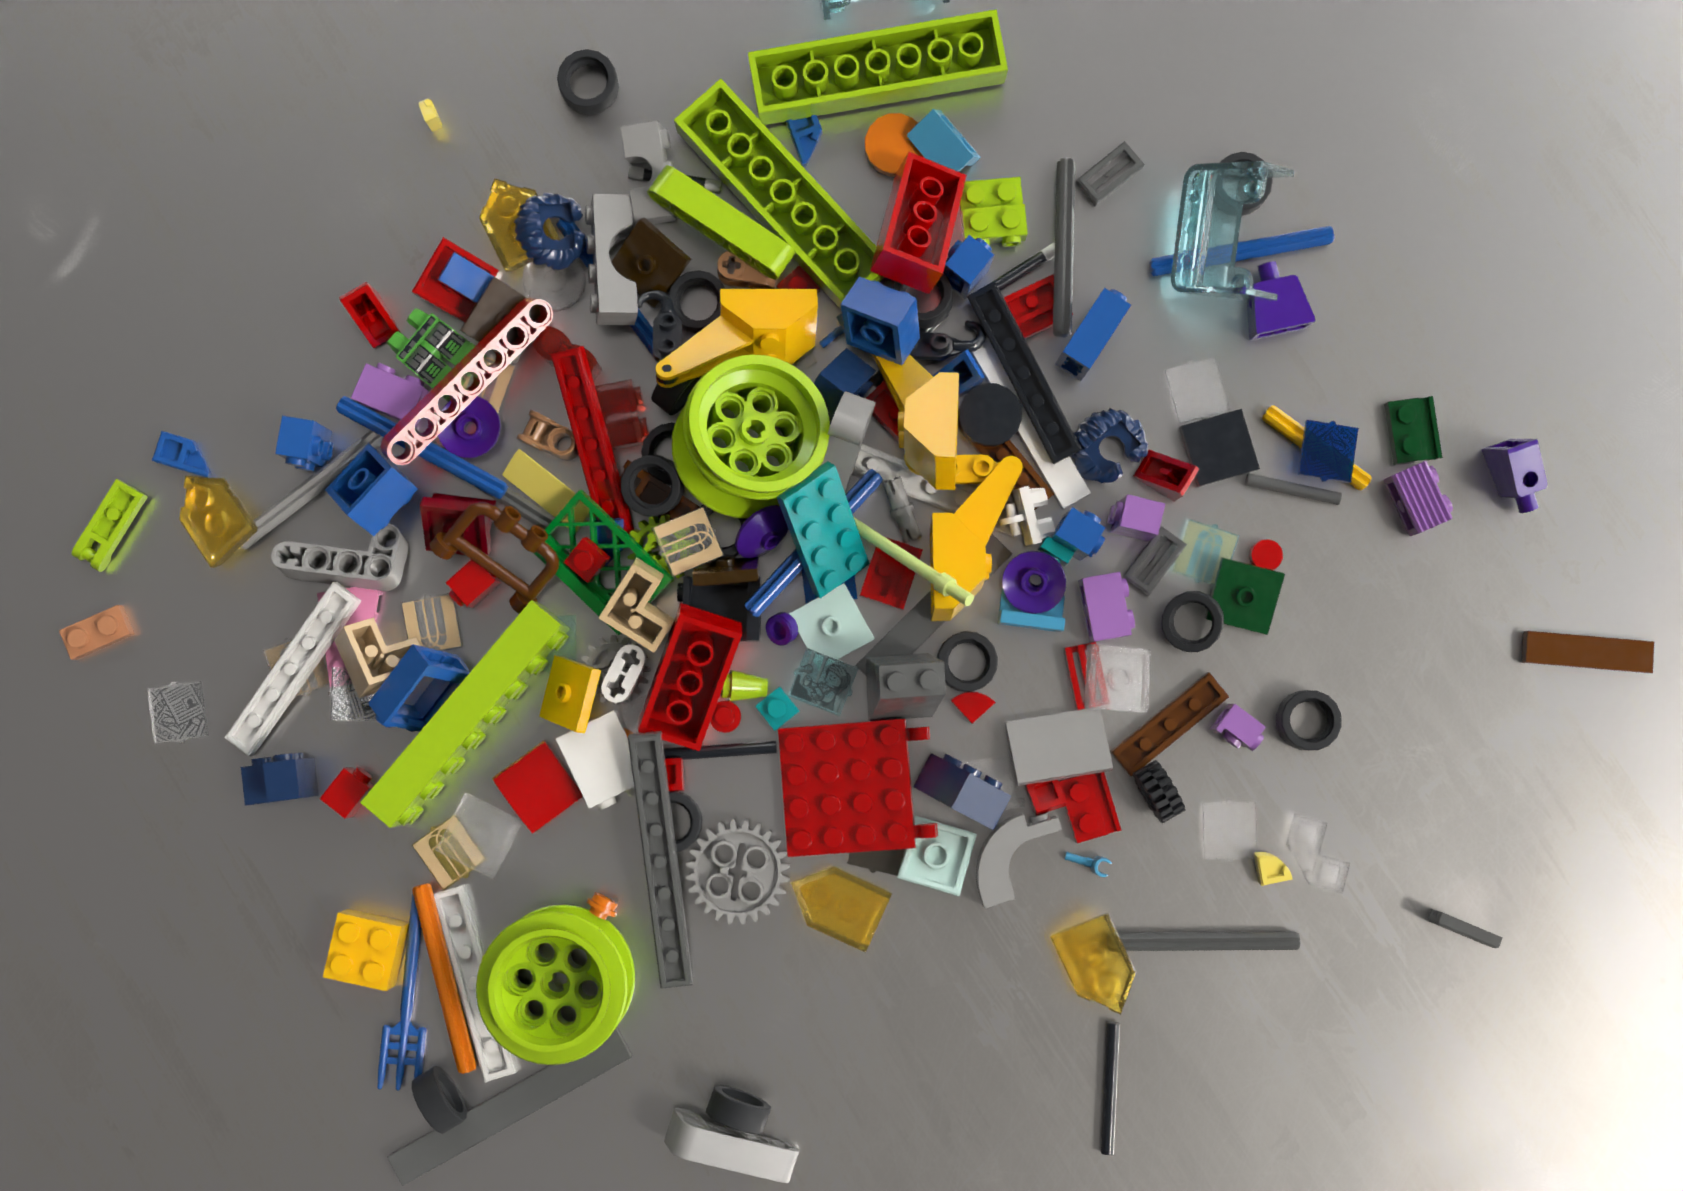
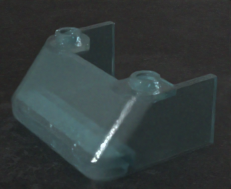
M1265 161L1206 163L1191 166L1185 173L1171 271L1172 287L1176 291L1186 294L1237 300L1277 301L1278 294L1252 289L1253 277L1248 269L1235 267L1243 204H1254L1263 197L1267 178L1294 177L1295 170Z

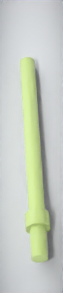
M854 517L862 538L932 583L936 591L944 596L950 595L965 606H969L973 602L974 595L957 585L956 579L947 573L937 572Z

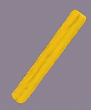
M1275 405L1270 406L1263 414V421L1304 451L1306 449L1329 446L1325 444L1305 448L1306 446L1323 444L1325 442L1304 445V438L1308 436L1310 431L1307 430L1305 433V427ZM1312 434L1308 437L1312 442L1317 440ZM1331 446L1306 451L1307 453L1318 451L1320 462L1323 465L1333 464L1326 467L1333 466V468L1329 469H1334L1333 472L1338 475ZM1334 450V453L1339 457V458H1337V457L1335 456L1336 462H1338V461H1339L1341 458H1343L1344 456L1341 457V456ZM1345 458V459H1343V460L1341 461V462L1344 463L1345 466H1346V464H1345L1344 461H1346V463H1347V458ZM1348 462V466L1344 468L1341 466L1342 463L1340 464L1341 469H1338L1339 475L1350 469L1345 472L1348 478L1346 481L1360 491L1368 486L1372 479L1371 475L1353 462Z

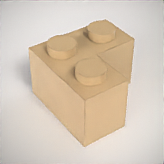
M636 557L600 614L599 619L655 653L671 628L674 618L648 602L664 574Z
M374 618L343 626L334 640L359 698L376 693L412 644L419 645L415 637L386 646Z

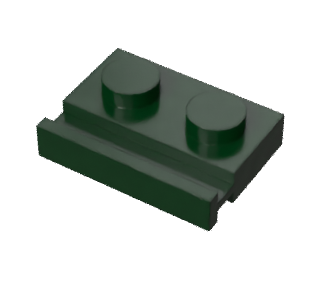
M1433 396L1389 401L1384 404L1393 465L1443 458Z

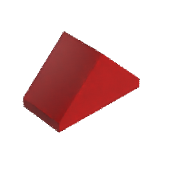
M368 282L339 297V300L373 348L389 340L397 331L400 332L379 293Z
M1149 449L1147 456L1144 457L1133 476L1175 502L1183 497L1199 468Z

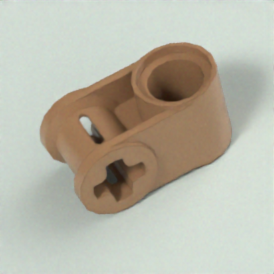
M729 251L719 257L717 274L724 285L750 289H775L776 280L763 275ZM730 263L735 264L734 274L728 273L727 268Z
M530 410L528 414L530 419L523 433L518 434L517 439L537 450H543L562 460L567 461L576 458L578 451L572 431L557 424L550 418ZM570 437V447L565 451H559L558 442L560 439Z

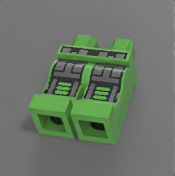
M417 308L412 311L406 320L417 330L413 336L408 339L397 331L387 342L397 354L395 357L432 389L452 370L450 366L442 361L443 357L456 366L476 346L433 313L428 315ZM466 372L465 375L469 377L470 375L472 376V373ZM461 377V385H463L466 380ZM449 395L442 396L447 402L451 401Z

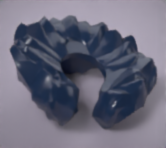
M544 192L542 196L530 197L526 200V203L520 206L521 210L514 221L516 225L515 233L517 234L516 240L521 242V248L526 251L528 258L533 259V264H545L553 270H563L580 257L586 246L585 233L574 229L573 233L563 239L553 240L547 237L543 231L545 221L550 218H559L570 224L579 221L583 217L582 207L579 203H576L573 198Z
M1109 408L1108 411L1093 412L1091 416L1086 417L1083 422L1078 424L1079 429L1074 432L1082 450L1072 455V458L1075 460L1078 472L1085 480L1111 483L1123 476L1120 463L1107 460L1100 453V443L1107 437H1116L1121 440L1124 445L1125 456L1131 462L1139 463L1140 459L1148 454L1149 443L1146 442L1145 431L1141 422L1134 420L1128 413L1122 410L1116 411Z

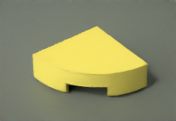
M427 98L418 102L424 120L431 131L442 128L443 124L432 100Z
M1254 852L1257 878L1261 886L1293 879L1289 868L1280 858L1267 852Z

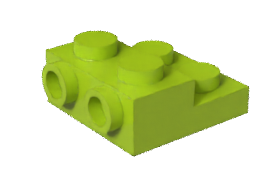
M1021 177L965 181L959 205L963 242L968 235L975 240L981 238L989 246L990 244L1002 243L1003 247H1014L1020 245L1021 241L1026 240L1028 231L1025 204H1023Z

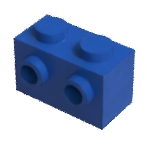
M968 235L964 242L957 240L951 247L943 271L948 277L952 289L964 299L967 298L987 274L994 254L991 253L992 248L981 238L975 240L970 235Z
M282 416L275 454L285 458V464L293 465L296 469L314 472L315 467L322 468L332 458V431L313 420Z
M1072 507L1063 515L1055 528V533L1050 538L1073 551V557L1081 561L1087 556L1091 558L1093 554L1096 555L1106 539L1101 536L1106 527L1099 524L1101 519L1087 510L1081 513Z

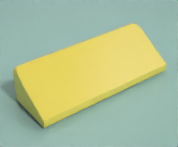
M521 449L515 452L502 474L503 477L554 517L559 514L576 494ZM580 501L574 508L575 522L587 521L590 517L589 508ZM568 516L563 520V522H568ZM575 526L576 533L582 526Z

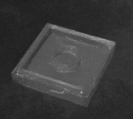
M1099 644L1087 645L1085 708L1148 713L1151 649Z
M465 792L435 851L495 879L523 821Z

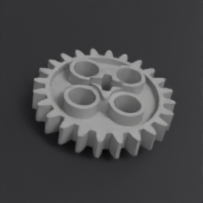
M735 819L731 820L730 829H726L724 824L720 822L718 823L719 833L716 834L710 828L707 829L706 832L709 840L707 841L699 837L696 841L702 848L700 850H690V853L696 857V861H688L686 863V866L694 869V873L688 874L686 879L695 881V885L688 891L689 893L699 892L700 896L694 903L700 904L705 901L707 903L704 910L705 914L709 913L712 909L716 910V921L725 914L727 915L728 925H731L735 916H739L741 925L745 924L747 915H750L757 922L759 910L768 916L770 914L767 906L769 903L778 907L779 901L775 894H786V890L779 885L780 883L790 881L789 877L782 875V871L790 868V864L781 863V859L787 855V851L777 852L776 848L781 843V840L779 839L771 843L769 838L772 831L769 830L762 835L760 833V823L752 830L749 829L747 819H745L741 828L737 827ZM744 843L745 852L742 870L747 871V875L741 876L737 899L732 900L731 893L735 875L730 872V869L735 868L739 845ZM724 844L730 846L734 852L733 859L728 862L720 861L716 855L718 846ZM750 851H762L766 858L765 863L760 867L752 866L748 861V853ZM723 877L726 879L728 890L723 894L714 892L711 887L713 878ZM754 882L759 885L760 895L754 899L747 898L743 893V885L745 883Z

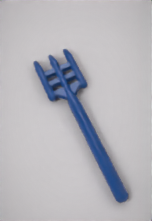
M413 892L401 995L400 1021L394 1027L389 1025L382 1027L377 1083L379 1090L383 1087L387 1064L397 1065V1091L401 1089L405 1065L415 1066L414 1079L423 1072L427 1029L425 1027L417 1029L411 1022L422 930ZM390 1035H400L399 1042H389ZM408 1036H418L417 1043H407ZM388 1049L398 1050V1057L388 1056ZM406 1051H416V1058L406 1057Z

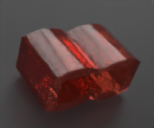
M547 326L533 343L538 354L552 367L554 365L551 354L581 347L580 345L572 344L562 331L551 326ZM585 348L593 381H595L602 368L594 355Z
M632 379L595 386L612 450L643 445L644 436L648 435L649 427L647 418L640 417L639 405H644L641 387H635Z

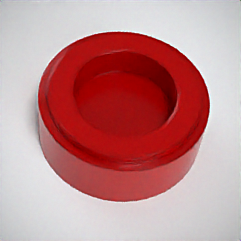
M1264 539L1251 547L1249 560L1252 565L1274 570L1283 560V551L1277 542Z

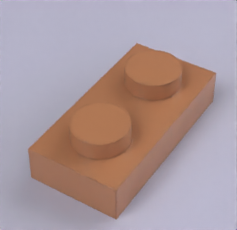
M116 605L59 630L71 660L80 659L135 635L123 605Z

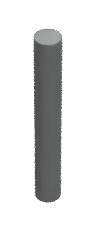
M1250 473L1247 474L1245 480L1246 486L1335 505L1340 504L1342 497L1340 492Z

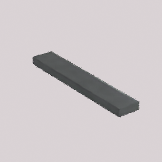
M991 534L985 547L986 554H991L992 572L989 573V578L1013 554L993 534ZM931 591L856 664V667L866 677V657L913 654L945 622L931 621Z

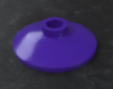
M477 396L438 437L441 444L450 453L461 458H476L486 454L496 444L501 430L500 418L496 409L487 400ZM451 401L441 411L446 410L450 406ZM470 423L476 425V431L472 434L466 432V427Z
M771 505L753 513L742 524L735 538V548L741 556L745 558L763 556L773 550L784 539L789 529L780 506Z
M1027 551L1017 555L1008 563L1003 574L1002 585L1007 599L1014 607L1026 613L1039 614L1053 609L1061 601L1066 590V575L1061 564L1051 555L1040 551ZM1038 575L1041 578V583L1038 585L1031 583L1030 576Z

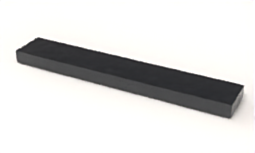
M993 281L968 295L967 298L1052 463L1055 465L1081 451L1082 448L997 283Z

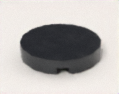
M983 383L972 388L964 396L959 408V424L961 429H963L964 433L973 443L983 447H997L1009 441L1017 433L1022 421V407L1017 396L1009 388L997 383Z

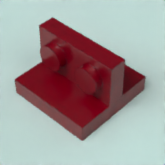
M433 493L432 498L423 497L420 511L426 551H432L430 542L437 533H447L462 512L471 504L484 502L497 507L496 500ZM479 515L475 517L461 535V537L488 556L491 552L490 529L493 520L485 515ZM457 550V552L455 553L458 555H464L459 550Z

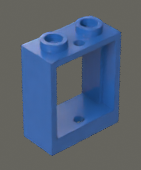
M1104 287L1055 365L1082 381L1131 307V304L1126 302V296L1115 289L1109 291Z
M412 644L368 704L376 714V720L383 726L403 728L410 732H420L471 671L459 655ZM424 676L434 678L414 705L404 704Z

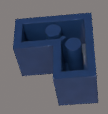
M848 348L842 351L824 368L814 381V385L821 393L826 404L830 424L845 391L865 398L874 385L870 380L877 370Z
M303 753L274 755V762H272L271 757L251 759L252 766L241 767L245 806L319 796L315 759L304 758Z
M931 753L913 787L994 830L1011 798V795L1000 790L1003 783L988 775H985L983 780L980 779L981 771L966 763L961 769L960 766L963 762L946 753L943 759Z

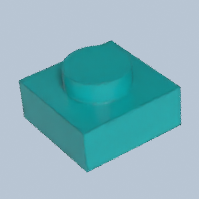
M1049 536L1043 539L1037 549L1040 552L1051 555L1063 566L1067 565L1074 555L1073 551Z
M780 686L755 706L774 731L800 712Z

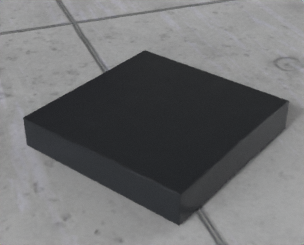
M1242 409L1179 427L1189 462L1199 468L1194 477L1197 487L1260 469Z

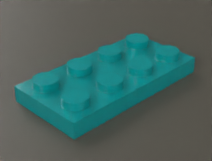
M829 461L825 462L802 482L788 488L777 496L812 592L821 599L870 564L834 464Z

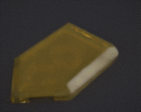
M494 178L490 188L491 194L486 206H483L479 219L504 270L510 272L533 262V259L528 258L526 251L521 248V242L516 240L517 234L515 233L516 225L514 221L521 210L520 206L526 203L527 199L538 196L534 189L517 187L507 184L506 181ZM546 220L543 225L545 235L550 239L560 240L551 220Z
M185 476L184 489H186L184 507H181L179 520L211 568L218 567L227 561L257 532L258 526L226 479Z
M831 867L791 882L807 926L866 953L891 898V892L836 867Z
M1109 913L1099 915L1053 934L1050 938L1077 995L1088 1001L1093 1000L1109 1007V1010L1121 1015L1134 981L1136 970Z

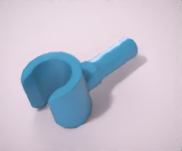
M1066 852L1065 860L1090 868L1091 872L1100 877L1108 876V874L1098 871L1100 862L1104 861L1112 864L1107 858L1096 856L1091 859Z

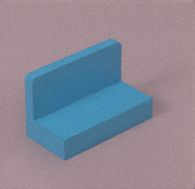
M932 109L907 134L910 141L926 159L958 172L966 165L973 166L981 158L941 110Z
M1002 588L997 624L1062 632L1065 626V618H1062L1065 596L1053 609L1044 613L1031 614L1014 607L1007 599Z

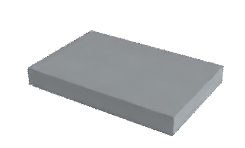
M1100 707L1009 721L1005 724L1017 786L1113 770Z

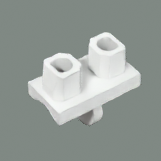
M1026 486L1012 490L1015 505L1014 503L1005 505L1008 518L1000 519V526L1009 524L1012 536L1022 534L1025 546L1041 543L1043 538L1054 534L1055 527L1052 518L1048 517L1037 520L1034 511L1035 507L1048 504L1045 488L1029 489Z

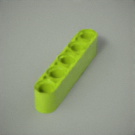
M665 165L647 191L649 197L658 205L770 279L777 280L795 255L794 249L784 240L672 166Z

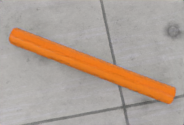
M430 883L417 885L412 889L457 1071L462 1074L469 1073L475 1070L477 1065L432 886Z

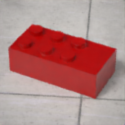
M908 152L895 174L870 271L930 294L944 271L967 175Z
M680 603L639 717V733L661 731L662 740L700 751L742 637L741 622Z

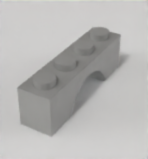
M593 194L591 205L585 206V224L591 225V235H587L586 241L587 254H593V264L588 265L589 284H594L595 294H590V313H596V325H635L638 314L636 283L620 275L613 267L609 257L611 248L619 241L626 239L631 232L633 225L631 196L626 194Z

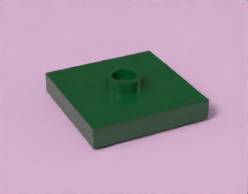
M1221 557L1211 596L1219 603L1223 611L1224 624L1268 635L1285 573ZM1206 610L1204 618L1212 621L1209 611Z

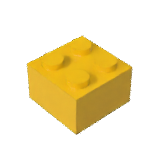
M352 909L338 912L323 978L382 991H388L396 986L408 936L409 922Z

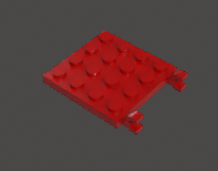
M906 719L778 729L788 857L916 848V838H936L938 836L937 823L915 825L908 741L929 740V726L907 728Z

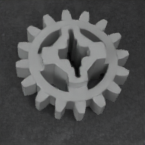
M611 635L610 643H607L604 638H599L600 647L596 648L589 645L588 649L592 655L590 657L582 656L581 659L588 666L598 670L608 669L620 648L629 645L630 638L624 637L621 643H618L616 635ZM633 650L630 654L635 663H627L625 668H630L632 664H639L640 660L636 657V650ZM607 651V658L601 664H595L598 657ZM644 667L633 689L634 693L638 695L642 693L638 687L639 683L648 684V680L642 677L643 672L650 671V667ZM601 671L600 677L605 678L607 672ZM622 674L616 683L610 682L608 686L612 689L611 695L613 697L625 692V689L622 690L623 687L621 686L625 678ZM598 683L595 695L600 693V702L605 703L607 699L602 694L601 686ZM631 695L625 700L626 702L631 701Z

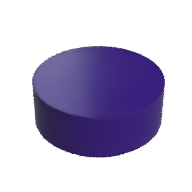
M779 612L771 616L766 622L767 636L776 645H787L795 640L798 635L796 620L786 612Z

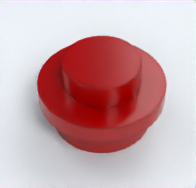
M718 702L710 721L712 727L723 733L735 730L741 721L740 709L733 702Z

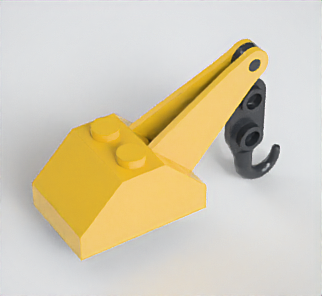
M720 289V316L684 344H682V321L674 309L672 298L667 293L661 290H650L641 294L637 299L639 309L647 300L654 299L661 303V310L653 321V356L658 361L655 367L656 382L661 387L670 388L687 380L703 376L725 360L742 355H766L781 359L792 365L815 346L818 309L817 289Z
M965 321V326L973 328L977 333L976 338L971 341L959 340L945 333L920 332V339L903 365L871 354L900 411L898 412L899 448L905 449V461L936 490H955L959 373L939 372L933 377L915 359L944 360L965 350L975 352L980 349L985 343L986 333L981 324L975 321Z

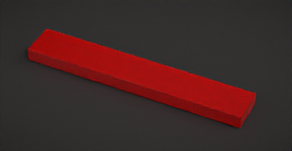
M581 346L553 353L551 358L590 498L611 518L624 519V530L630 534L634 527L628 505L625 503L621 493V479L585 348Z

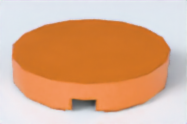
M889 113L877 118L869 127L865 136V154L873 168L879 173L895 177L908 152L924 157L907 137V134L918 124L912 117L902 113Z

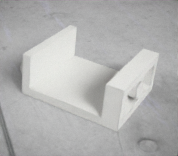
M613 710L589 722L585 733L570 731L556 738L589 809L598 806L601 811L617 803L615 796L623 792H627L628 796L635 794L628 737L621 724L623 720L618 710Z

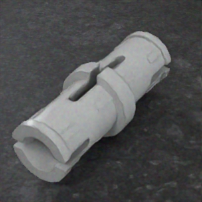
M901 476L895 477L894 480L884 481L882 485L892 508L889 512L891 517L896 519L903 543L910 542V539L914 541L922 537L912 511L915 509L914 504L908 500Z

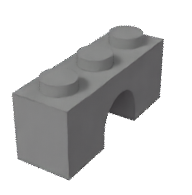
M658 120L620 126L625 159L630 164L647 163L652 168V177L645 186L630 189L634 221L637 223L639 219L644 217L652 224L677 221L675 215L658 205L647 194L648 189L665 165L674 167L672 160L668 161L666 149L671 148L668 129L663 130Z

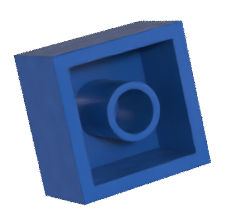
M859 276L840 304L846 344L903 365L920 339L916 297L911 296L905 291H897L886 287L878 281H870Z
M369 443L325 489L348 517L373 536L389 524L394 514L402 506L406 505L418 490L394 463Z

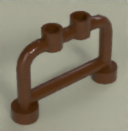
M478 502L471 504L462 512L447 533H437L430 542L432 552L438 557L449 560L459 550L514 589L516 592L509 599V603L518 614L522 612L531 600L538 602L536 597L555 576L559 568V558L556 551L545 542L548 538L546 531L537 525H533L529 530L518 523L521 520V514L511 506H506L501 511L489 503ZM479 515L489 517L494 521V525L498 530L503 533H511L521 540L522 546L527 551L537 552L545 558L546 566L530 585L461 537L475 517Z

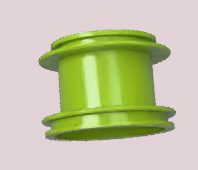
M753 354L725 360L699 379L676 420L671 442L676 471L684 486L699 502L720 514L735 518H749L753 513L771 505L780 506L777 496L806 479L816 468L821 466L824 460L830 436L828 435L830 421L826 404L814 383L802 371L788 362L771 356ZM721 409L731 410L735 418H727L723 415ZM775 427L780 429L784 437L776 432ZM751 429L755 431L759 436L757 438H753L747 433V431ZM712 438L722 439L726 447H717L713 443ZM766 456L775 457L779 461L780 466L769 464ZM735 462L745 463L749 471L742 472L738 470Z
M574 905L543 907L528 913L506 927L487 948L477 974L476 998L483 1023L492 1037L504 1049L516 1057L528 1062L544 1065L573 1062L599 1048L610 1037L625 1016L634 992V963L623 936L607 919H601L589 912V909ZM541 943L552 945L555 952L552 959H545L541 956L539 951ZM573 949H581L586 953V964L578 965L572 960L571 954ZM525 968L532 973V984H523L519 980V969ZM557 972L564 974L567 978L563 988L556 987L552 982L557 976ZM583 981H594L598 987L597 995H587L582 989ZM531 1000H538L542 1003L544 1007L543 1015L538 1016L531 1013L529 1010V1002ZM563 1006L574 1008L577 1015L576 1020L566 1021L561 1015V1008Z

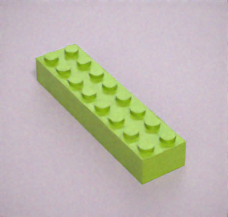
M997 9L748 52L758 117L764 125L785 122L789 119L808 118L812 115L820 116L1004 84L1008 72Z
M721 78L674 119L677 133L767 230L784 240L794 249L795 255L793 259L840 310V304L859 276L878 282L885 278L870 271L876 245Z
M531 600L360 803L389 828L405 826L408 822L413 824L424 811L421 807L428 798L434 799L444 788L445 784L442 783L444 778L449 773L455 774L465 763L466 760L463 758L465 753L470 748L475 750L487 736L483 732L491 723L496 725L507 713L504 707L512 698L517 700L526 691L528 685L525 682L532 674L537 676L547 666L549 661L546 657L553 649L558 651L569 639L567 632L571 628L544 605Z

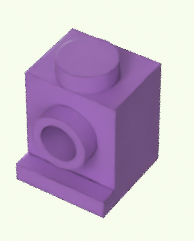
M1227 704L1210 727V730L1214 733H1221L1223 731L1225 733L1223 739L1236 748L1243 746L1254 751L1262 742L1264 736L1261 733L1266 727L1238 705Z

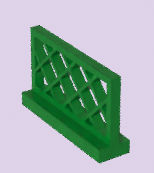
M579 490L545 529L548 534L545 542L556 551L559 558V568L555 575L598 616H600L612 597L611 593H614L621 583V570H629L631 567L621 566L620 548H630L635 553V559L637 557L643 560L646 564L664 574L660 584L648 601L650 604L674 578L583 490ZM580 501L589 508L590 521L575 522L574 508ZM568 516V522H563V520ZM606 525L612 530L613 543L598 544L597 526ZM558 526H569L570 544H559L551 536ZM575 526H590L591 540L598 547L613 548L614 566H604L601 571H615L616 588H605L600 583V572L592 582L587 583L564 563L577 546ZM535 552L534 554L546 565L545 558ZM608 625L618 636L623 634L620 631L613 628L612 626Z

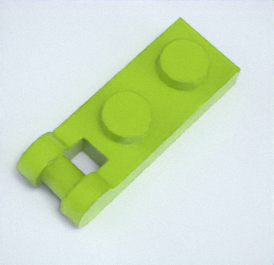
M116 479L73 547L72 556L80 561L87 560L91 563L90 566L99 572L105 570L111 561V555L148 496L122 480ZM94 541L101 544L98 551L92 549Z

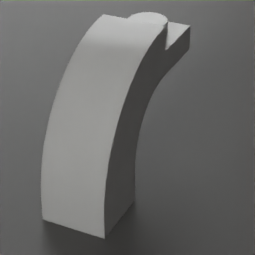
M1049 812L1030 817L1031 823L1027 824L1024 814L1019 813L1004 820L992 830L980 849L976 864V884L984 908L1016 899L1009 877V863L1013 853L1026 841L1062 830L1059 817H1050Z

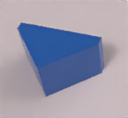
M969 350L962 352L932 375L934 377L939 372L959 373V398L967 394L972 388L981 385L985 377Z

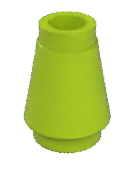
M730 670L721 691V698H728L730 702L766 697L768 679Z

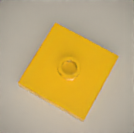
M554 655L539 717L574 732L585 733L601 670L564 656Z

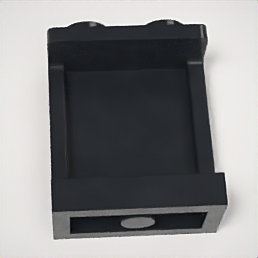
M683 576V583H678L677 585L678 602H683V604L741 622L742 637L740 642H761V615L755 617L744 607L747 600L762 585L760 576L757 581L707 586L693 585V577Z

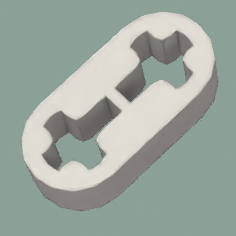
M629 644L623 646L617 652L601 686L602 694L608 701L614 703L623 702L631 695L647 661L646 654L642 648ZM633 650H636V657L640 662L638 665L632 664L626 673L623 670L627 661L623 659L625 653L631 654ZM622 674L625 678L621 686L625 689V692L613 697L611 695L612 689L608 686L610 682L616 683Z

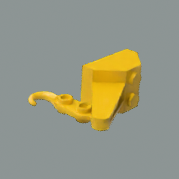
M983 454L957 455L955 484L980 485L954 514L932 513L929 527L930 567L939 573H947L956 579L957 585L974 596L982 589L984 581L989 580V573L992 572L991 554H986L985 547L1022 472V462L1015 456H1007L1001 462H995L990 456ZM905 461L906 466L911 472L920 475ZM930 583L931 621H951L965 605L950 595H942Z

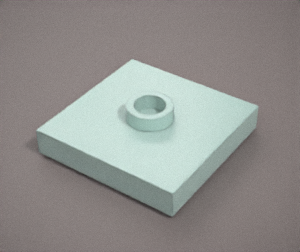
M844 583L821 599L818 597L789 613L796 620L798 632L810 654L812 651L816 653L814 661L819 670L824 657H828L825 665L827 666L875 639Z
M915 816V825L937 823L938 836L936 838H916V848L905 849L897 878L960 897L977 834Z

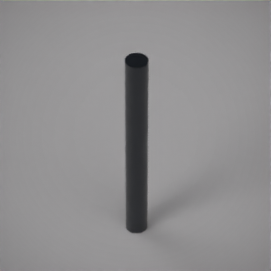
M776 741L701 746L700 751L687 747L664 748L665 759L682 758L683 760L777 753Z
M1107 1022L1101 1154L1114 1155L1119 1022Z

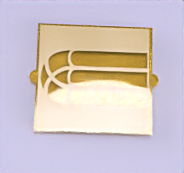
M454 814L439 826H432L429 833L412 844L443 891L461 878H468L472 870L488 860L457 814Z

